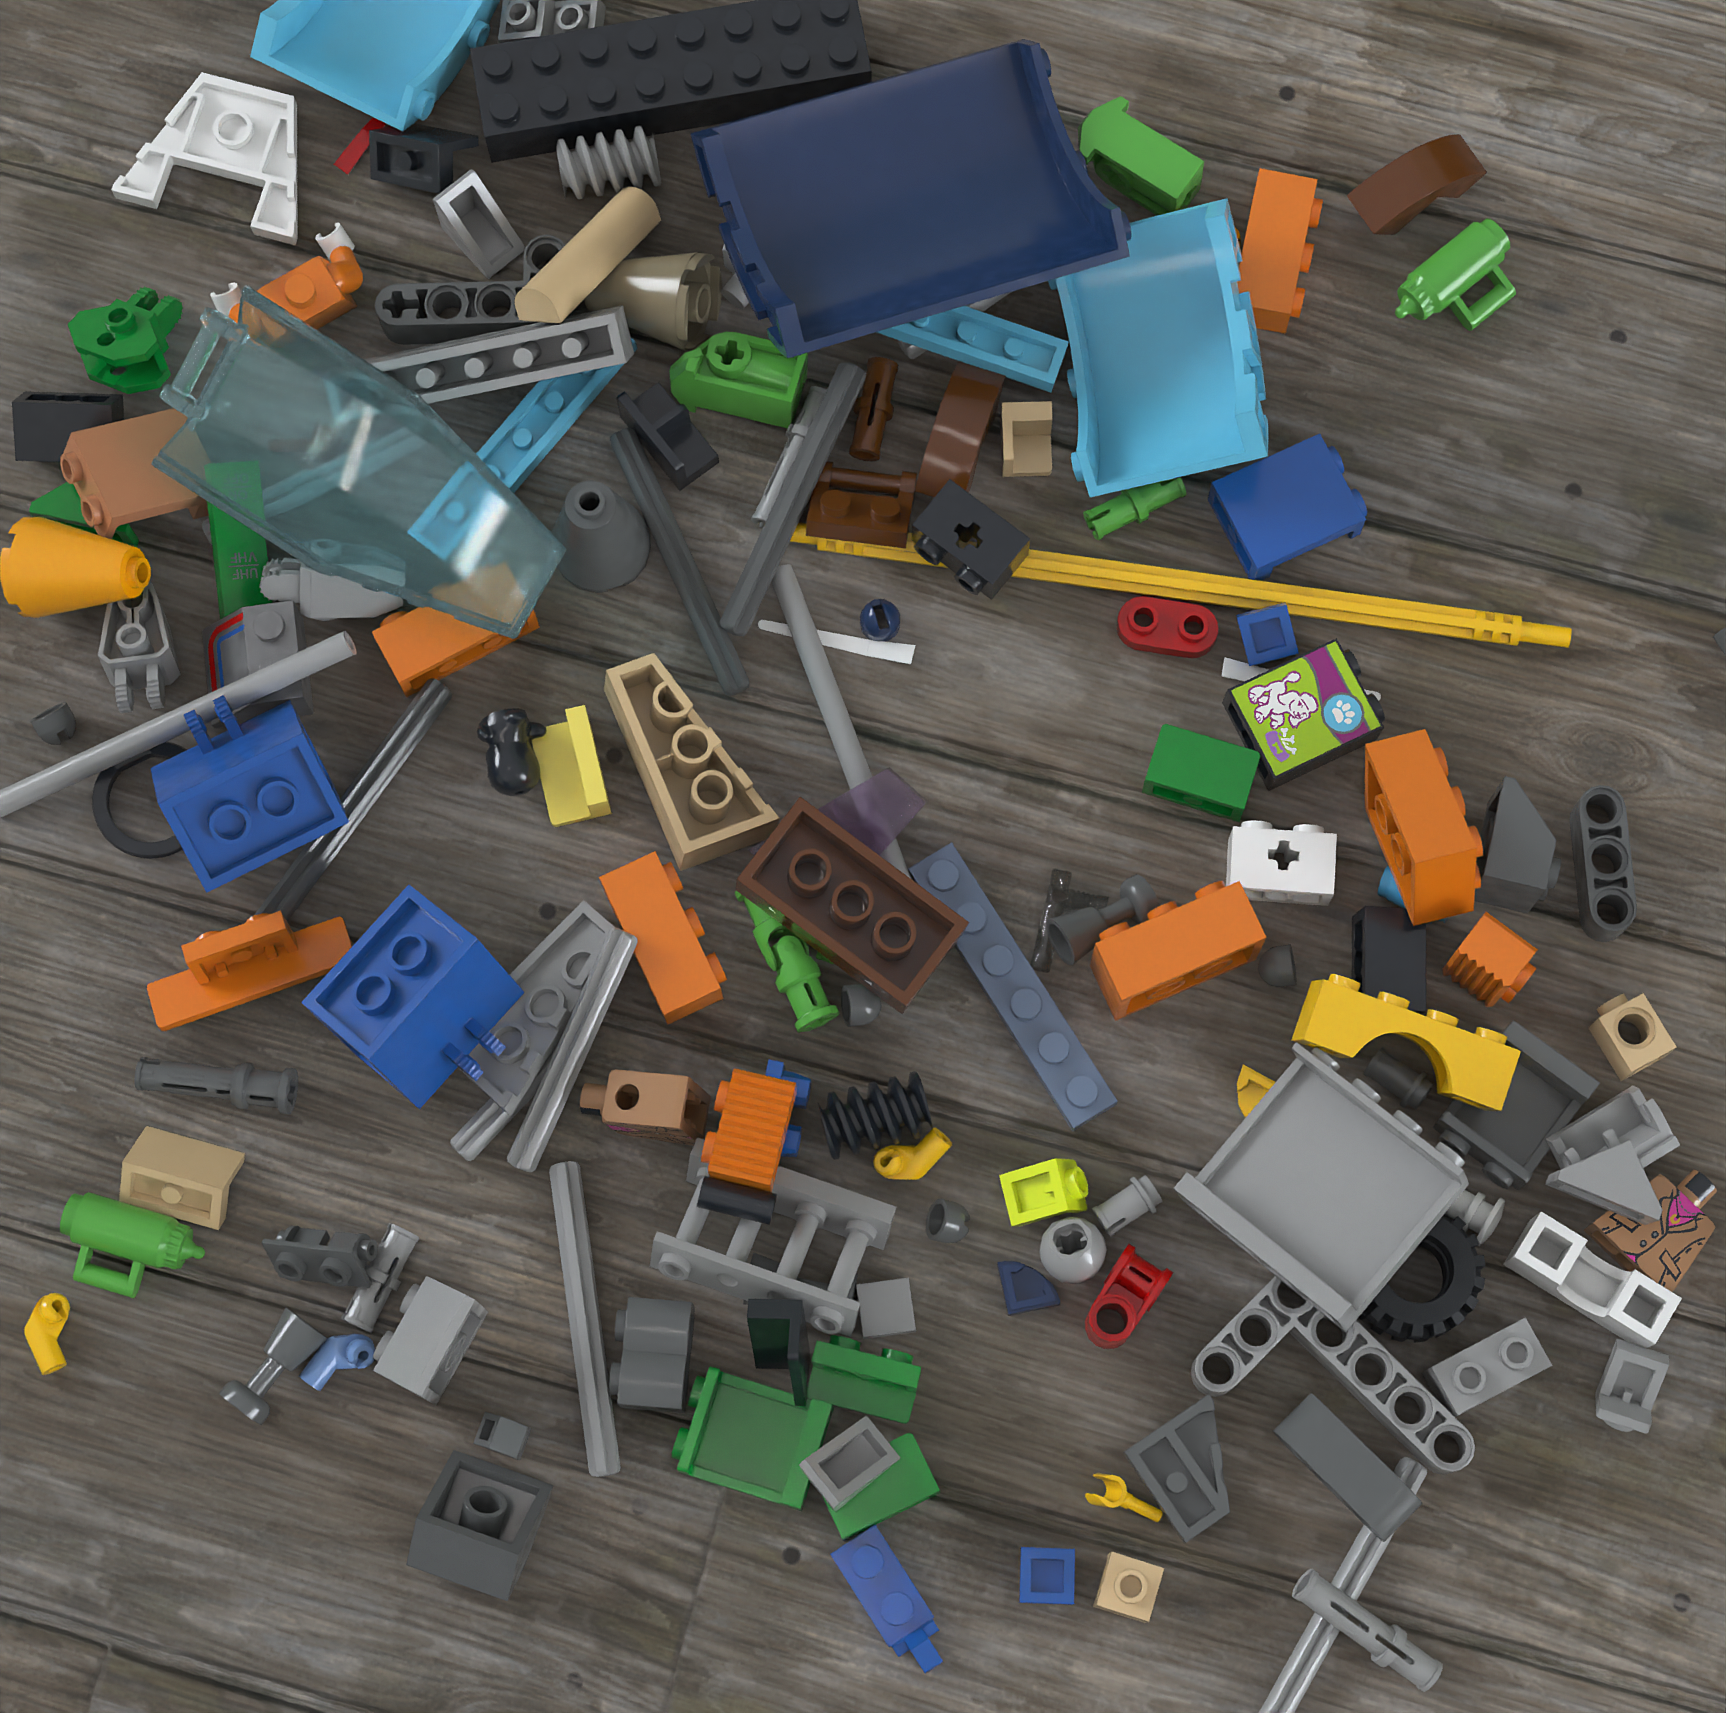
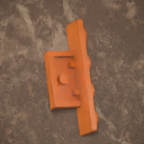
M281 911L272 914L262 913L250 917L244 924L224 931H209L197 937L195 941L181 945L189 969L147 985L156 1024L161 1031H167L328 974L352 947L345 921L342 917H336L293 932Z

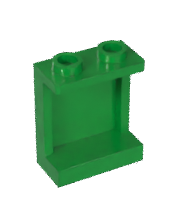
M712 1366L709 1367L706 1377L697 1375L688 1401V1406L696 1408L690 1429L680 1427L672 1450L671 1458L679 1460L677 1471L684 1475L802 1512L811 1481L803 1473L799 1464L822 1447L834 1410L833 1404L812 1398V1400L807 1399L806 1406H795L794 1397L791 1393L724 1373Z

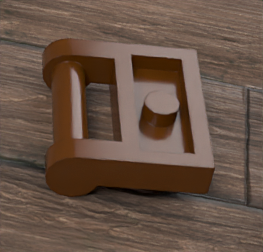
M827 461L812 493L806 524V536L906 549L915 499L917 472L902 471V475L838 468L834 467V462ZM831 487L898 495V498L831 490Z

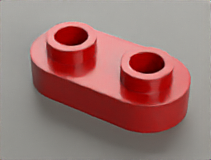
M1140 596L1130 599L1120 609L1117 619V633L1125 645L1135 650L1184 658H1199L1206 655L1215 645L1218 635V622L1214 614L1201 605ZM1139 614H1146L1151 618L1152 624L1147 627H1141L1135 623L1134 617ZM1188 622H1196L1201 626L1202 632L1197 635L1189 634L1184 629V625Z

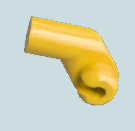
M934 1127L917 1145H890L881 1148L874 1156V1168L877 1173L888 1179L917 1180L923 1177L949 1150L952 1142L942 1131Z
M50 1293L39 1299L24 1329L25 1337L42 1375L53 1373L67 1365L57 1339L68 1319L70 1304L67 1298L59 1293Z

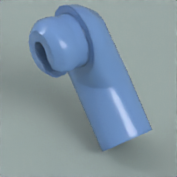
M362 1334L328 1337L302 1370L299 1377L316 1390L321 1391L335 1370L364 1369L369 1367L375 1360L373 1359L375 1352L373 1341Z

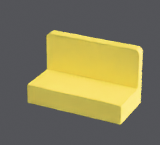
M585 705L565 709L567 722L546 726L547 732L544 736L531 739L540 765V778L550 821L554 827L612 814L592 727Z

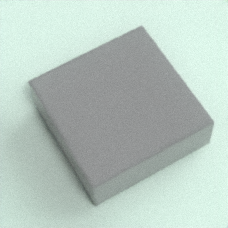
M909 1277L856 1285L858 1302H860L859 1309L863 1339L916 1332Z

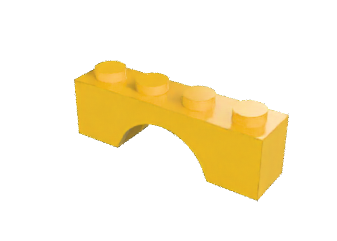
M1330 974L1328 980L1311 981L1291 1041L1313 1049L1318 1047L1325 1053L1338 1058H1353L1365 1044L1378 1036L1387 1033L1400 1035L1414 1042L1428 1056L1436 1076L1437 1094L1484 1111L1502 1110L1521 1053L1520 1050L1505 1045L1507 1036L1481 1027L1476 1028L1475 1034L1456 1027L1459 1019L1436 1010L1428 1009L1426 1016L1407 1010L1410 1001L1390 993L1379 992L1377 998L1358 992L1361 985L1359 982L1344 976Z

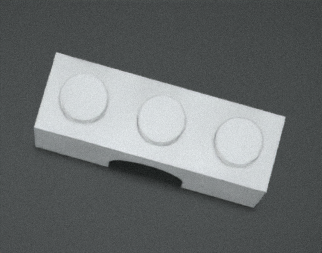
M1540 1212L1530 1219L1503 1265L1625 1341L1644 1348L1655 1345L1682 1298L1635 1269L1631 1272L1624 1271L1603 1261L1586 1248L1587 1239L1545 1213Z

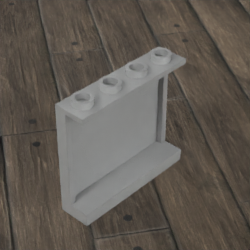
M1296 1042L1292 1047L1296 1059L1200 1173L1194 1178L1186 1172L1176 1184L1174 1190L1183 1202L1344 1332H1347L1466 1189L1469 1182L1464 1170L1461 1169L1465 1164L1464 1160L1451 1148L1441 1142L1435 1148L1419 1136L1423 1130L1409 1116L1400 1110H1397L1392 1116L1377 1104L1381 1097L1366 1083L1358 1078L1352 1084L1336 1073L1340 1066L1328 1054L1318 1047L1309 1052Z

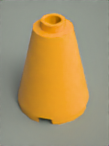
M23 517L12 525L8 533L16 535L11 548H2L0 556V580L4 597L9 604L18 605L21 610L18 614L23 617L40 618L136 598L143 592L151 577L150 564L139 548L44 517Z

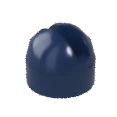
M874 599L867 603L860 614L861 630L870 640L885 642L891 640L896 636L900 628V613L897 607L885 599ZM874 610H883L888 625L887 628L879 630Z

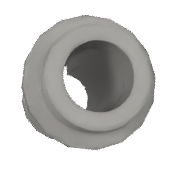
M1146 1175L1138 1180L1135 1177L1130 1178L1129 1182L1131 1185L1100 1205L1091 1208L1109 1237L1115 1235V1232L1147 1211L1154 1214L1157 1212L1155 1206L1163 1202L1156 1188Z

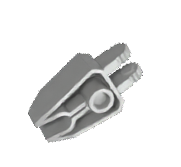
M322 543L304 548L302 559L283 558V560H279L277 558L274 560L272 558L270 562L267 561L262 571V576L264 577H261L259 586L261 588L260 593H263L264 597H267L268 600H274V602L276 600H280V602L293 600L294 603H300V614L308 618L322 621L337 618H374L403 606L405 566L379 552L340 548L337 545Z
M150 581L143 590L141 604L134 607V613L131 599L108 603L106 607L98 657L110 684L115 687V697L120 713L133 712V690L146 688L147 700L152 709L165 708V686L171 685L181 675L170 625L154 586Z

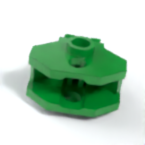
M144 286L143 288L140 287V290H137L136 294H133L127 302L116 299L109 306L79 311L68 323V328L77 352L81 355L89 379L126 394L160 388L171 376L164 357V353L169 348L165 337L175 327V323H178V320L181 319V314H183L180 299L168 295L167 297L164 296L161 302L158 303L159 298L156 290ZM124 367L125 372L123 374H112L115 369Z

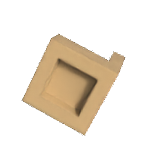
M1052 401L1002 403L1000 419L1002 477L1048 476L1052 473Z

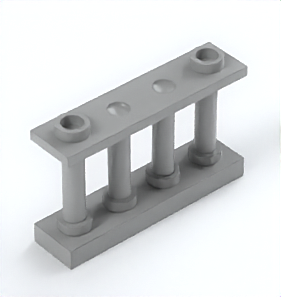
M697 1137L690 1153L686 1178L687 1182L697 1185V1188L676 1237L657 1231L653 1240L650 1267L658 1269L662 1274L671 1279L689 1280L746 1301L748 1299L803 1300L806 1322L811 1323L814 1328L828 1334L840 1333L851 1337L860 1302L851 1300L847 1296L866 1247L873 1246L884 1250L897 1207L778 1166L772 1193L777 1194L773 1212L795 1219L797 1222L777 1272L746 1263L762 1223L741 1218L726 1255L696 1245L710 1210L697 1207L704 1176L709 1177V1164L701 1162L705 1140ZM820 1228L846 1238L827 1291L797 1281L815 1231Z

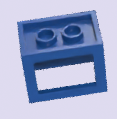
M222 695L213 700L215 704L214 710L220 721L225 724L227 731L210 739L202 717L195 710L185 713L184 718L198 745L150 768L158 805L206 893L349 823L336 787L290 700L239 724L225 696Z
M408 885L301 1003L354 1055L420 1109L457 1067L473 1080L477 1081L484 1072L480 1069V1065L469 1056L478 1044L489 1053H494L497 1056L504 1051L505 1045L489 1031L524 994V991L474 935L411 885Z

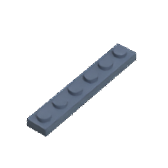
M951 842L908 868L911 879L969 922L966 930L954 946L1072 1132L1117 1105L1116 1097L953 843Z

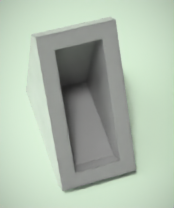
M470 169L433 198L442 229L488 279L525 251L524 244L474 170Z
M1630 1140L1549 1174L1545 1184L1644 1225L1659 1221L1663 1211Z
M866 1415L804 1459L799 1466L831 1508L837 1512L901 1457Z

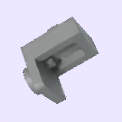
M1616 1339L1595 1392L1596 1416L1603 1419L1612 1428L1620 1431L1630 1432L1636 1430L1648 1433L1652 1425L1651 1410L1669 1368V1355Z

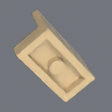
M146 1126L122 1161L119 1201L219 1230L226 1219L229 1185L244 1163L245 1153Z

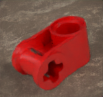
M1131 1244L1127 1245L1104 1281L1105 1286L1092 1304L1085 1319V1331L1089 1340L1103 1349H1115L1122 1346L1129 1339L1144 1313L1150 1311L1174 1273L1168 1268L1162 1271L1135 1254L1136 1247ZM1105 1309L1117 1311L1124 1320V1330L1118 1334L1103 1332L1097 1324V1314Z

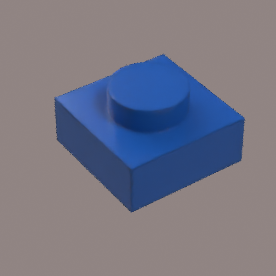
M1286 602L1236 615L1249 666L1299 654Z
M1021 1547L1019 1603L1074 1605L1075 1549Z

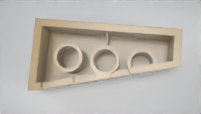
M655 653L607 669L604 692L679 870L683 871L768 839L778 826L780 818L769 804H765L753 788V782L741 767L738 768L721 746V740L711 727L708 728L693 709V703Z

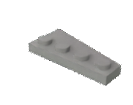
M584 900L510 974L514 981L522 988L524 994L489 1031L505 1045L504 1051L497 1056L494 1053H489L478 1044L469 1056L480 1065V1069L484 1073L475 1081L462 1071L510 1117L561 1038L606 936L611 928H615Z

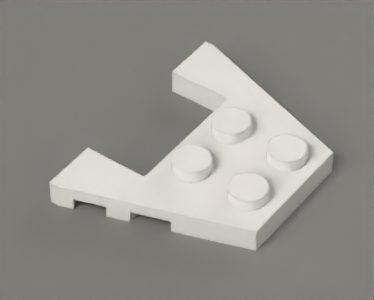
M202 72L164 119L166 125L153 142H146L137 153L136 158L138 161L125 177L120 175L114 182L111 190L115 198L157 209L173 165L199 170L264 187L250 225L253 234L296 245L298 239L297 103L294 96Z

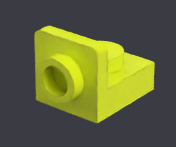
M1055 1158L999 1175L1011 1226L1020 1227L1064 1213H1079L1087 1210L1085 1199L1088 1195L1087 1179L1082 1169L1077 1166L1076 1161L1073 1159Z

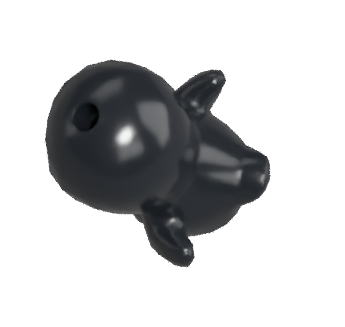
M512 708L491 713L482 719L477 728L478 738L482 742L489 744V749L486 752V763L490 784L500 794L508 796H519L528 793L537 785L540 779V765L529 740L544 736L547 730L540 723L529 722L526 711L523 709Z

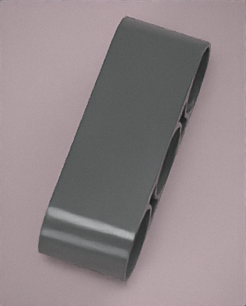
M1598 785L1584 792L1573 807L1569 822L1579 918L1582 930L1595 941L1609 942L1622 935L1632 924L1636 917L1637 903L1626 805L1623 797L1617 790L1610 786ZM1598 805L1607 812L1608 823L1601 824L1591 820L1587 814L1586 806ZM1601 854L1608 857L1613 863L1614 873L1605 874L1599 872L1593 866L1592 855ZM1608 904L1614 907L1619 915V924H1607L1602 921L1597 913V905Z
M1312 1393L1273 1430L1280 1441L1382 1542H1385L1423 1504L1413 1491Z

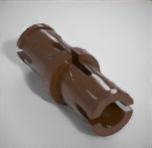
M871 357L868 359L862 396L856 399L853 410L857 415L849 454L856 459L870 462L880 459V449L886 421L892 419L894 407L890 402L899 365L893 360L883 357ZM876 393H878V398H877V400H876V405H875V412H874L873 422H872V425L869 426L870 420H871V416H872V409H873V405H874L875 395H876Z

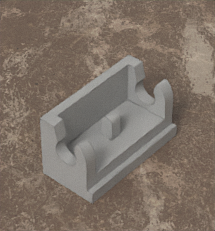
M1633 1085L1546 1138L1560 1169L1628 1140L1631 1141L1643 1168L1680 1146L1654 1099L1646 1101L1640 1089Z

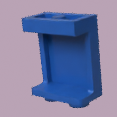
M1321 434L1308 438L1211 483L1207 500L1249 579L1265 580L1271 576L1273 567L1345 534H1348L1350 539L1361 534L1366 521L1365 516H1367L1365 502L1357 489L1350 490L1342 475L1344 473V465L1338 451L1333 446L1327 447Z

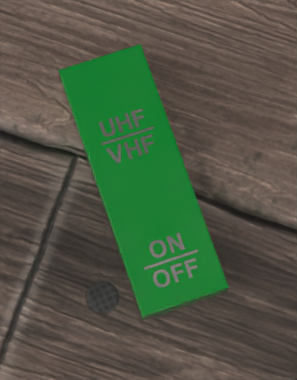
M257 464L209 466L204 468L220 619L242 607L273 603L272 600L264 597L263 593H260L261 588L259 587L261 577H264L262 576L264 565L266 566L268 557Z

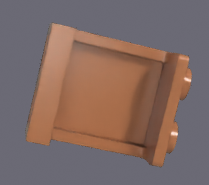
M182 406L71 432L64 453L60 458L61 470L65 480L69 484H74L81 499V511L84 520L90 527L94 526L98 535L112 539L116 528L120 525L188 508L193 520L209 516L203 469L211 465Z

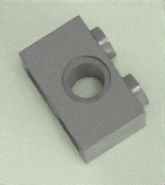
M1525 1317L1422 1372L1435 1398L1456 1417L1553 1365Z

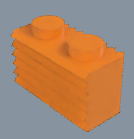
M1485 912L1444 966L1443 975H1451L1452 982L1460 983V989L1468 988L1469 995L1476 994L1477 1001L1485 1000L1486 1007H1493L1500 998L1509 1004L1537 969L1529 961L1538 949L1488 912Z
M736 1068L733 1069L730 1082L721 1080L714 1105V1111L722 1113L717 1133L707 1132L701 1155V1162L709 1164V1177L772 1192L797 1094L795 1082Z

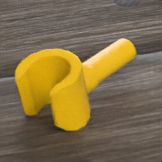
M1093 1474V1477L1104 1481L1106 1493L1104 1497L1086 1493L1085 1497L1090 1504L1110 1508L1121 1506L1152 1521L1159 1522L1163 1514L1162 1510L1127 1492L1126 1484L1122 1478L1110 1474Z

